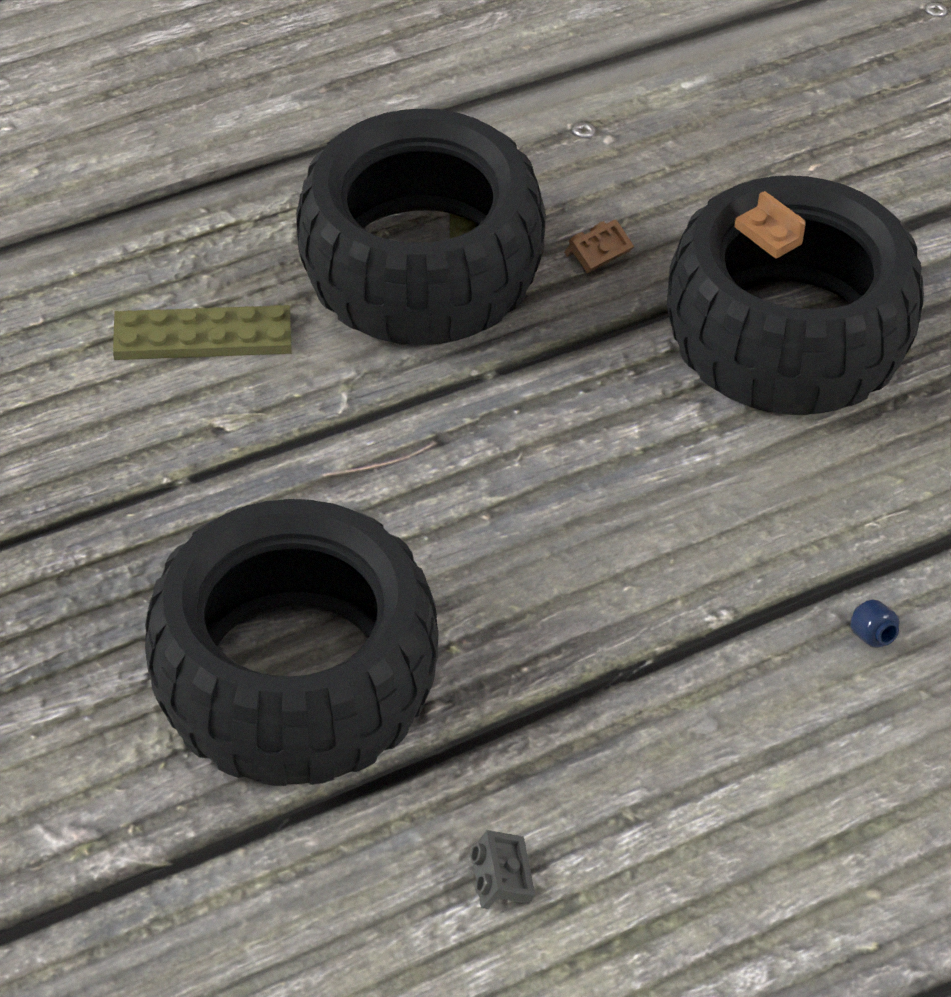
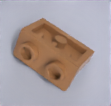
M764 191L759 194L757 207L736 218L735 228L777 259L802 244L805 220Z
M615 219L607 224L605 221L596 224L591 228V232L585 235L583 232L574 235L569 240L570 245L564 253L567 257L575 254L585 271L589 273L630 252L634 245Z

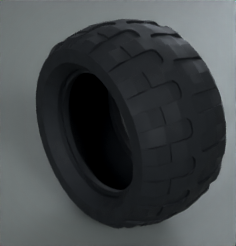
M404 109L383 113L354 124L332 138L327 143V147L313 158L308 167V175L303 182L302 193L300 194L296 212L298 250L319 301L326 309L335 312L338 320L346 326L376 339L398 344H442L473 336L495 326L502 321L506 313L515 310L526 297L528 287L533 283L535 273L538 270L544 253L546 213L531 161L524 153L517 150L516 143L510 137L487 123L461 113L439 109ZM410 211L451 213L468 218L478 225L472 231L454 238L420 243L389 240L373 235L365 230L369 224L381 218Z
M770 176L747 181L713 196L708 200L707 206L698 209L691 216L670 264L667 309L673 337L679 344V353L684 362L699 374L700 379L708 386L736 402L761 411L788 415H810L835 411L858 404L868 399L871 392L880 390L889 383L917 336L924 302L921 262L917 257L918 248L911 234L902 227L901 221L878 201L861 191L830 180L809 176ZM764 191L805 220L802 244L777 259L735 228L736 218L757 207L759 194ZM765 280L803 282L835 293L850 304L828 309L792 308L762 300L738 286Z
M307 499L265 501L240 507L205 523L192 533V537L186 543L176 547L165 562V570L162 576L156 580L146 615L145 652L147 669L154 696L172 728L177 730L178 734L183 738L184 744L191 752L199 758L212 760L217 764L218 770L237 778L247 777L256 781H262V784L266 785L321 784L333 781L334 778L349 772L361 771L377 761V757L384 750L395 748L408 734L409 727L413 723L414 718L419 716L435 677L439 631L437 611L422 568L417 566L408 545L401 538L389 534L384 529L382 523L365 514L357 513L334 503ZM283 607H312L332 612L353 623L368 638L356 653L342 663L321 672L301 676H275L250 670L232 661L217 647L224 636L245 619L267 610Z

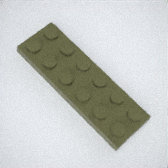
M290 305L114 311V360L292 354Z

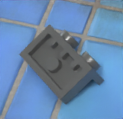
M486 830L470 851V861L473 864L476 878L475 890L479 895L481 908L489 909L497 899L529 904L535 897V891L524 837Z

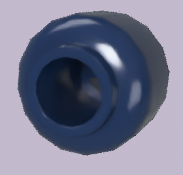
M872 599L856 607L851 617L850 625L852 632L870 647L879 648L891 644L897 638L900 621L898 615L879 600Z

